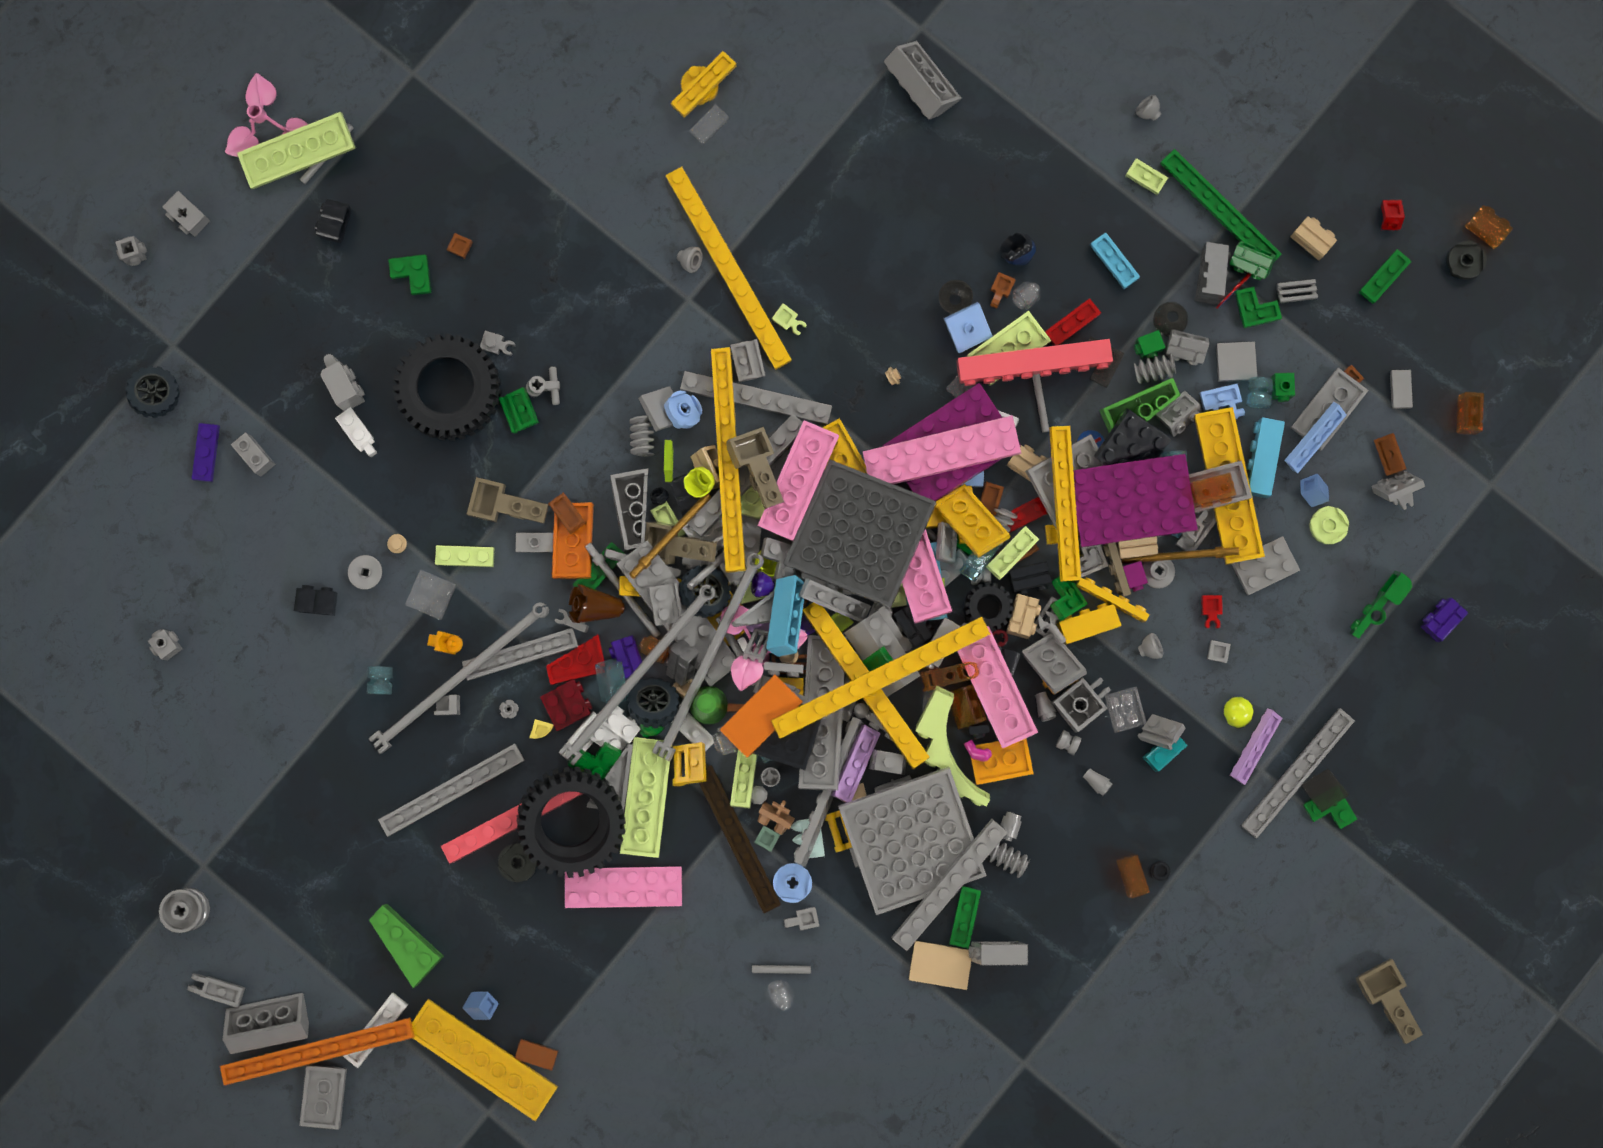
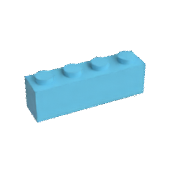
M1262 417L1254 424L1253 433H1256L1255 440H1252L1250 445L1252 456L1251 459H1248L1246 470H1249L1248 480L1252 496L1267 499L1272 495L1284 421Z
M796 575L776 579L766 649L778 657L797 653L804 598L798 595L804 581Z

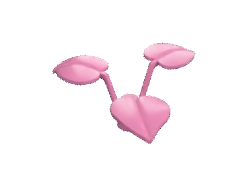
M256 73L246 91V102L249 105L247 114L251 118L249 122L251 123L252 131L244 126L235 128L228 137L225 153L238 157V152L259 144V140L253 136L256 133L255 122L263 123L265 120H268L284 131L282 135L308 124L302 119L291 118L287 121L285 128L269 118L263 109V105L269 106L274 102L276 89L268 80Z
M739 605L732 622L748 611V609ZM728 606L725 607L724 610H722L720 622H721V620H722V618H723V616H724V614H725V612H726ZM730 624L726 632L736 635L744 630L749 640L751 638V634L746 626L733 627ZM801 629L799 633L798 648L808 638V635ZM767 651L762 663H759L758 659H755V661H751V658L743 659V656H739L733 661L731 675L740 691H743L761 678L764 671V662H769V653L772 652Z

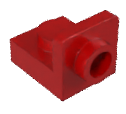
M1383 200L1381 204L1384 219L1381 226L1382 230H1400L1405 218L1402 200Z

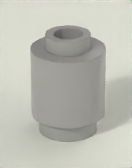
M1008 811L1005 816L1003 815L1000 825L1008 832L1003 839L1012 841V838H1017L1022 823L1020 821L1022 816Z

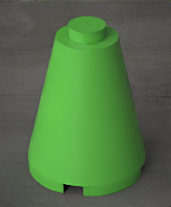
M704 686L699 688L690 711L698 722L715 724L725 717L728 701L720 689L713 686Z

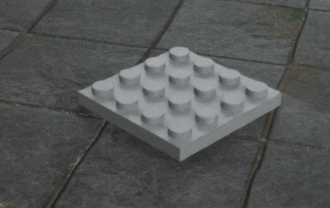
M1091 434L1072 444L1073 470L1106 466V464L1094 457L1099 448ZM1049 457L1025 472L1056 528L1052 459Z

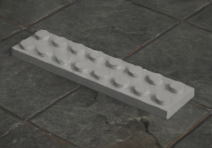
M645 541L616 563V565L652 611L648 588L677 583V587H679V581L659 555L635 579L629 576V573L638 565V561L642 556H646L653 549L650 543ZM681 603V609L683 614L686 611L687 607L685 605H682ZM693 616L674 639L676 643L684 640L690 644V647L693 646L699 651L696 670H698L716 630L707 618ZM675 623L664 624L663 627L668 632ZM722 640L704 678L709 687L731 671L732 663L737 658L724 640Z
M808 635L804 695L808 697L807 702L845 684V672L817 635ZM843 708L822 718L806 770L800 769L799 789L838 791Z

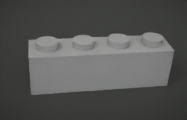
M917 41L897 46L883 61L887 65L888 70L898 79L899 84L908 92L911 100L919 106L922 114L928 119L940 116L962 99Z
M876 611L844 632L862 661L883 646L893 660L906 654L879 611ZM915 671L881 689L888 697L921 675L918 671Z
M299 993L239 1007L226 1008L223 1041L229 1053L234 1054L308 1038L309 1021L304 994Z

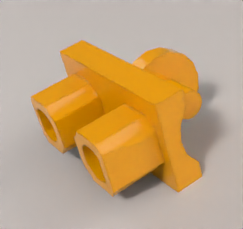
M437 631V635L429 634L427 645L435 647V651L456 655L462 649L463 642L457 635Z

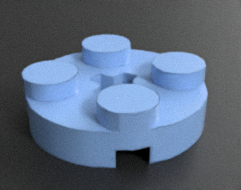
M686 391L673 393L664 403L668 418L673 426L678 429L692 428L700 421V415L702 414V407L698 399L693 395L685 394L687 393ZM681 407H682L683 409L686 408L687 411L684 413V412L681 410Z
M789 863L780 867L775 873L773 887L776 894L783 901L796 903L810 893L812 878L808 870L797 863ZM791 877L798 881V885H795L794 888H790V885L787 884V880H791Z

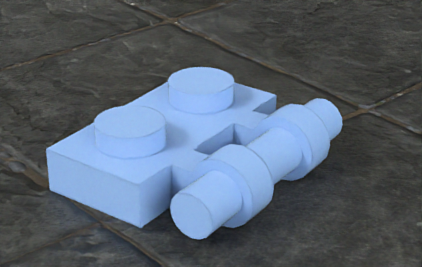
M1238 383L1199 393L1204 412L1219 410V408L1228 406V408L1233 407L1235 419L1245 415L1244 409H1236L1235 405L1242 402Z

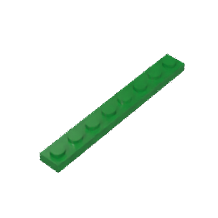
M1176 149L1161 161L1160 164L1239 242L1243 241L1277 255L1275 261L1282 255Z

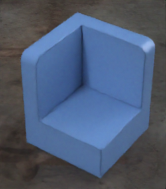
M1318 474L1300 480L1301 495L1311 507L1329 501L1328 486Z
M471 992L463 1009L474 1020H490L499 1003L489 992Z

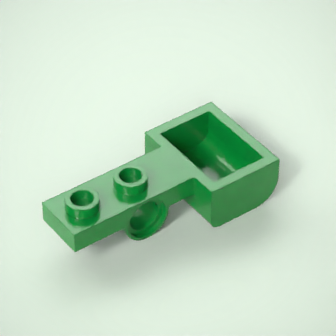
M1394 571L1379 590L1378 596L1372 604L1368 603L1364 607L1362 617L1352 623L1350 626L1352 630L1349 633L1359 639L1370 623L1375 625L1382 624L1386 620V613L1382 609L1387 601L1396 605L1403 601L1412 588L1410 578L1402 572ZM1378 610L1380 618L1374 621L1371 618V614L1373 611Z

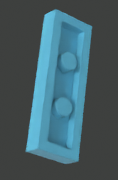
M1106 232L1090 244L1091 248L1123 289H1126L1140 278L1139 274Z

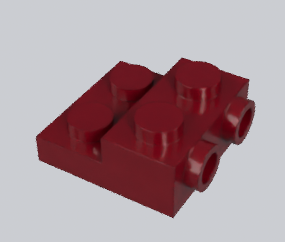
M573 679L540 696L556 731H560L591 715L590 710L593 707L589 699L585 700L582 694L584 688L580 681L576 682Z

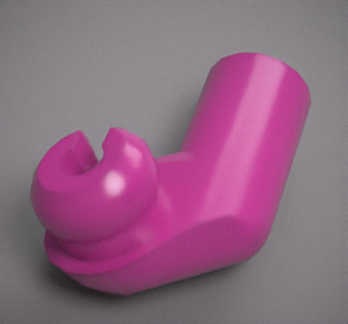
M972 740L964 744L969 755L974 760L984 762L988 761L992 756L991 750L988 748L984 750L978 749Z

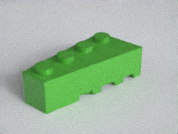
M1170 378L1104 407L1099 412L1110 433L1126 408L1147 422L1178 398L1180 393L1174 379Z
M388 904L382 905L369 919L413 988L418 986L444 957Z

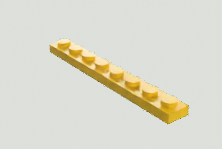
M1070 426L1049 427L1060 581L1081 580L1071 430Z

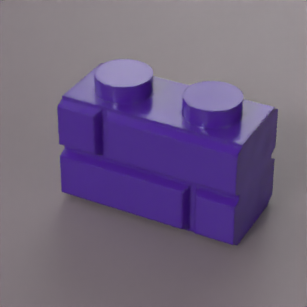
M1453 598L1441 599L1435 605L1437 609L1433 613L1429 612L1422 619L1424 623L1421 625V628L1436 642L1443 641L1468 614Z
M633 635L611 642L612 647L609 648L612 659L616 658L618 663L615 666L618 677L622 676L623 680L628 679L642 663Z

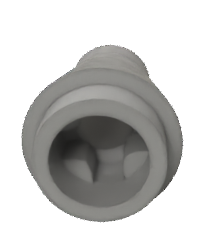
M1046 692L1036 694L1038 718H1041L1042 722L1056 718L1055 713L1057 711Z
M1089 769L1083 776L1096 793H1100L1102 796L1113 785L1110 779L1092 769Z

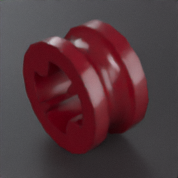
M996 630L992 633L993 636L995 634H1002L1004 636L1002 638L1004 642L997 643L999 647L1007 643L1008 635L1005 631Z

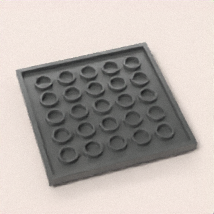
M829 460L784 561V565L891 608L936 506V501Z

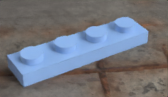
M1333 402L1284 460L1292 471L1299 473L1346 417V413L1339 404Z

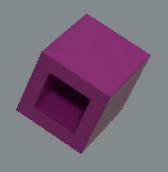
M1139 561L1123 566L1129 589H1132L1133 592L1144 589L1143 585L1147 584L1148 581L1142 562Z

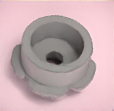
M506 700L500 705V714L504 718L509 717L512 719L517 715L519 707L513 700Z

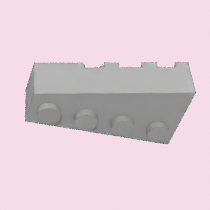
M648 468L610 475L624 553L632 552L645 542Z

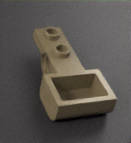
M764 427L729 439L726 442V446L735 469L747 465L750 472V483L753 489L758 491L764 509L783 503L784 500L767 461V458L772 456L774 451Z
M476 477L467 511L468 516L497 523L498 515L501 513L518 519L545 523L548 504L504 494L505 484Z
M646 522L645 541H648L654 548L675 525L661 522ZM677 534L658 555L665 564H675V556L715 562L717 542L700 540L694 537H681Z
M1388 959L1356 977L1361 991L1370 1004L1381 1001L1387 1018L1396 1028L1404 1044L1423 1035L1399 992L1407 984L1393 959Z

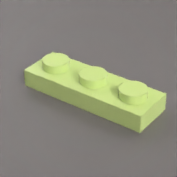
M1025 526L986 568L1000 580L1039 539Z
M436 545L435 565L494 567V548Z
M738 749L730 806L750 809L757 755L751 754L747 758Z

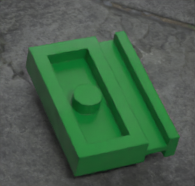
M522 387L507 394V396L499 398L512 433L516 434L518 431L539 423L526 388Z

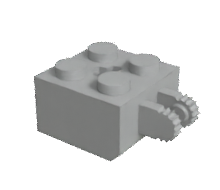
M326 354L324 363L327 368L322 370L321 377L335 404L343 411H346L350 407L354 408L365 402L363 398L365 393L362 387L354 381L356 376L352 369H349L347 364L343 365L333 355Z
M1101 677L1090 686L1084 678H1081L1051 702L1075 733L1082 730L1107 709L1101 698L1109 693L1111 689L1109 687L1104 688L1098 695L1093 690L1102 684L1103 679ZM1076 701H1077V702H1081V701H1082V703H1083V705L1081 706V707H1083L1082 710H1081V709H1076V707H1075Z

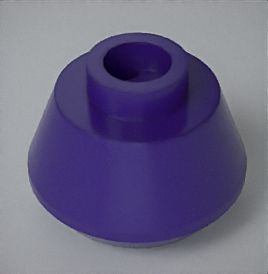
M760 571L753 577L751 592L757 598L768 596L770 592H773L775 583L769 575Z

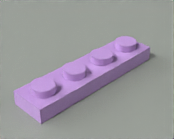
M1267 708L1256 730L1252 733L1247 746L1243 749L1237 764L1233 767L1230 776L1241 784L1245 785L1282 720V717L1273 710Z
M861 725L839 776L838 791L833 790L832 796L845 803L852 801L880 736L879 732L866 725Z

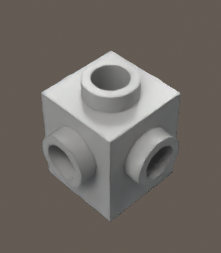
M126 237L116 241L117 255L127 265L135 266L140 264L141 261L146 260L145 253H147L145 244L136 237Z
M160 629L152 634L153 638L148 641L151 645L150 650L155 656H159L161 660L168 661L183 649L178 643V636L169 630Z

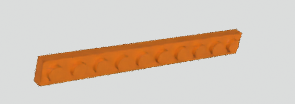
M411 1018L222 1065L220 1069L223 1084L228 1085L414 1038Z

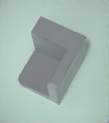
M460 695L443 696L436 702L434 715H460Z

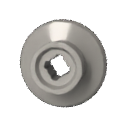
M370 555L356 557L348 568L350 582L359 589L374 587L382 577L381 564ZM364 569L369 570L368 576H363Z
M1171 560L1149 561L1142 564L1148 581L1147 585L1150 587L1164 588L1175 577V567ZM1157 567L1163 570L1160 575L1155 572Z

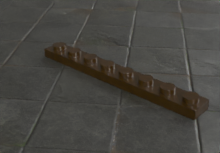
M713 766L706 767V781L699 782V785L763 913H766L780 906L781 903L733 807L730 806V801Z

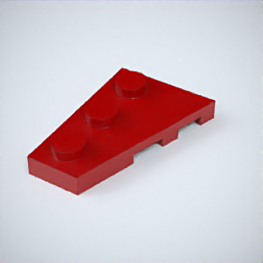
M599 634L546 666L550 685L607 672Z

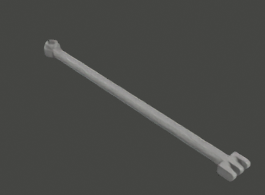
M752 553L748 556L746 571L664 741L657 740L652 753L658 754L661 748L659 756L663 758L666 755L665 760L667 761L672 759L676 751L671 746L756 570L764 564L763 557L757 553ZM758 558L759 563L755 565L754 560Z
M704 585L700 588L699 596L572 745L567 742L559 751L561 755L566 750L569 751L565 756L567 760L572 755L575 756L571 761L572 765H575L583 755L579 752L693 616L707 600L715 597L716 591L714 588L711 589L710 596L705 595V590L711 589V585Z
M541 602L536 603L531 613L386 732L377 731L369 740L373 742L377 738L379 739L373 744L375 748L383 745L378 752L382 754L392 746L389 741L538 618H545L549 614V607ZM543 607L542 612L538 614L537 608Z

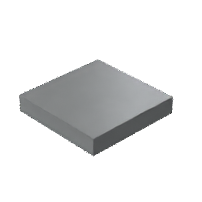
M1255 342L1216 344L1218 382L1257 380Z
M670 386L641 395L638 398L655 432L673 426L664 408V403L673 394Z

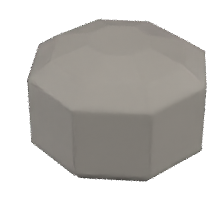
M754 786L751 801L753 804H762L767 800V791L763 786Z

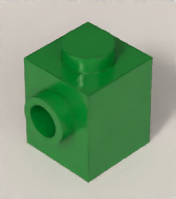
M1159 330L1137 338L1134 344V350L1137 355H1140L1141 359H1153L1166 348Z
M1275 373L1271 376L1272 399H1278V402H1288L1289 399L1295 396L1294 373Z

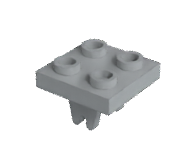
M1400 471L1389 479L1379 480L1377 484L1371 487L1374 494L1389 502H1393L1395 505L1399 502L1401 508L1406 510L1407 503L1411 507L1414 505L1413 492L1424 488L1425 485L1422 479L1407 471Z

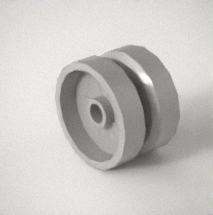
M193 888L170 892L164 897L159 908V916L163 925L170 931L177 933L198 929L206 922L210 912L209 900L205 894Z

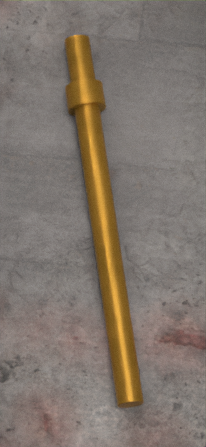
M707 494L701 497L646 556H642L638 561V565L629 573V576L635 579L644 569L646 570L652 564L651 561L711 499V496Z
M1221 546L1207 550L1158 553L1155 555L1124 558L1122 563L1203 557L1224 558V556L1239 555V547L1223 548Z

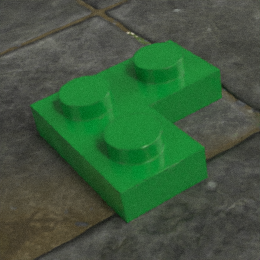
M427 255L389 259L391 279L409 277L412 295L431 293Z
M1254 287L1234 292L1244 329L1282 319L1278 301L1259 304Z
M1060 576L1052 581L1061 598L1050 606L1060 621L1088 604L1073 581H1060Z
M604 742L595 756L581 749L579 751L583 754L575 765H572L571 761L575 758L572 755L568 761V766L573 769L574 767H580L581 772H584L585 768L589 769L592 775L596 772L600 774L603 780L620 757L621 750Z
M1338 785L1302 804L1312 822L1330 813L1339 829L1358 820Z

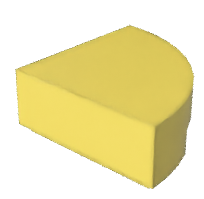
M535 719L530 738L539 739L545 737L552 731L554 725Z

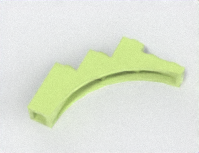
M936 685L916 725V731L919 736L925 739L931 738L925 750L930 758L925 763L931 767L937 766V771L949 767L959 797L963 798L965 796L971 799V802L987 807L990 801V794L977 787L964 775L956 764L949 748L946 725L948 713L954 700V693Z

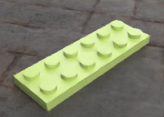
M338 112L240 151L237 154L250 188L255 189L356 148L343 113Z
M634 737L624 815L626 830L625 835L622 834L623 842L620 854L659 858L670 761L665 760L666 755L663 758L659 756L661 748L658 754L652 753L657 742L655 739Z

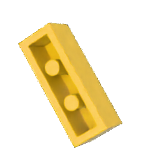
M1108 602L1098 605L1097 610L1090 611V608L1079 611V616L1072 618V615H1070L1061 622H1058V629L1066 638L1064 644L1067 645L1120 627L1121 623L1115 605H1108Z

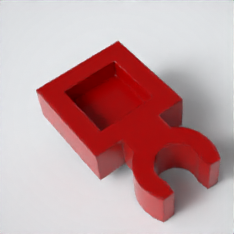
M1202 595V615H1207L1204 623L1205 628H1210V621H1214L1215 627L1220 628L1221 623L1217 615L1223 614L1222 595Z

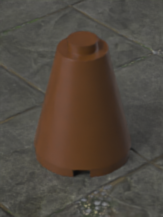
M584 585L575 586L569 598V605H572V612L569 611V617L573 623L618 618L625 609L624 603H622L620 598Z

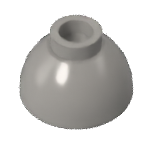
M1156 95L1148 96L1138 105L1136 109L1138 117L1155 121L1161 115L1159 111L1160 103Z
M698 247L686 248L684 251H679L677 255V260L680 261L681 266L687 272L694 273L701 265L702 252Z
M1148 634L1143 639L1142 645L1138 646L1141 656H1147L1152 659L1162 658L1163 648L1156 634Z

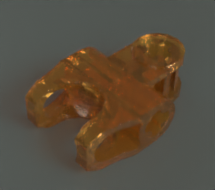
M966 662L919 674L924 685L923 691L926 692L934 690L936 685L943 688V686L974 679L979 675L977 663ZM967 665H971L975 669V673L971 677L966 676L963 672L964 667ZM949 672L952 673V674H953V678H952V679L947 678V677H946L947 673H949ZM929 674H931L933 686L930 684Z

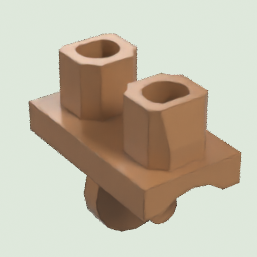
M783 800L781 805L773 801L772 805L767 802L763 803L759 810L758 822L766 826L770 819L777 822L773 830L782 835L787 829H790L795 818L788 815L791 810L784 807L786 801Z

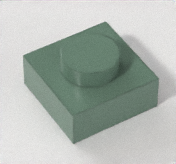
M763 825L754 843L771 852L780 834Z

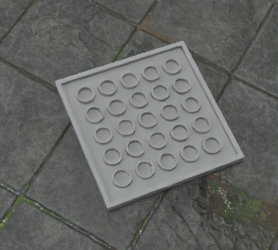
M949 767L838 806L876 915L925 898L974 840ZM982 863L965 883L986 876Z

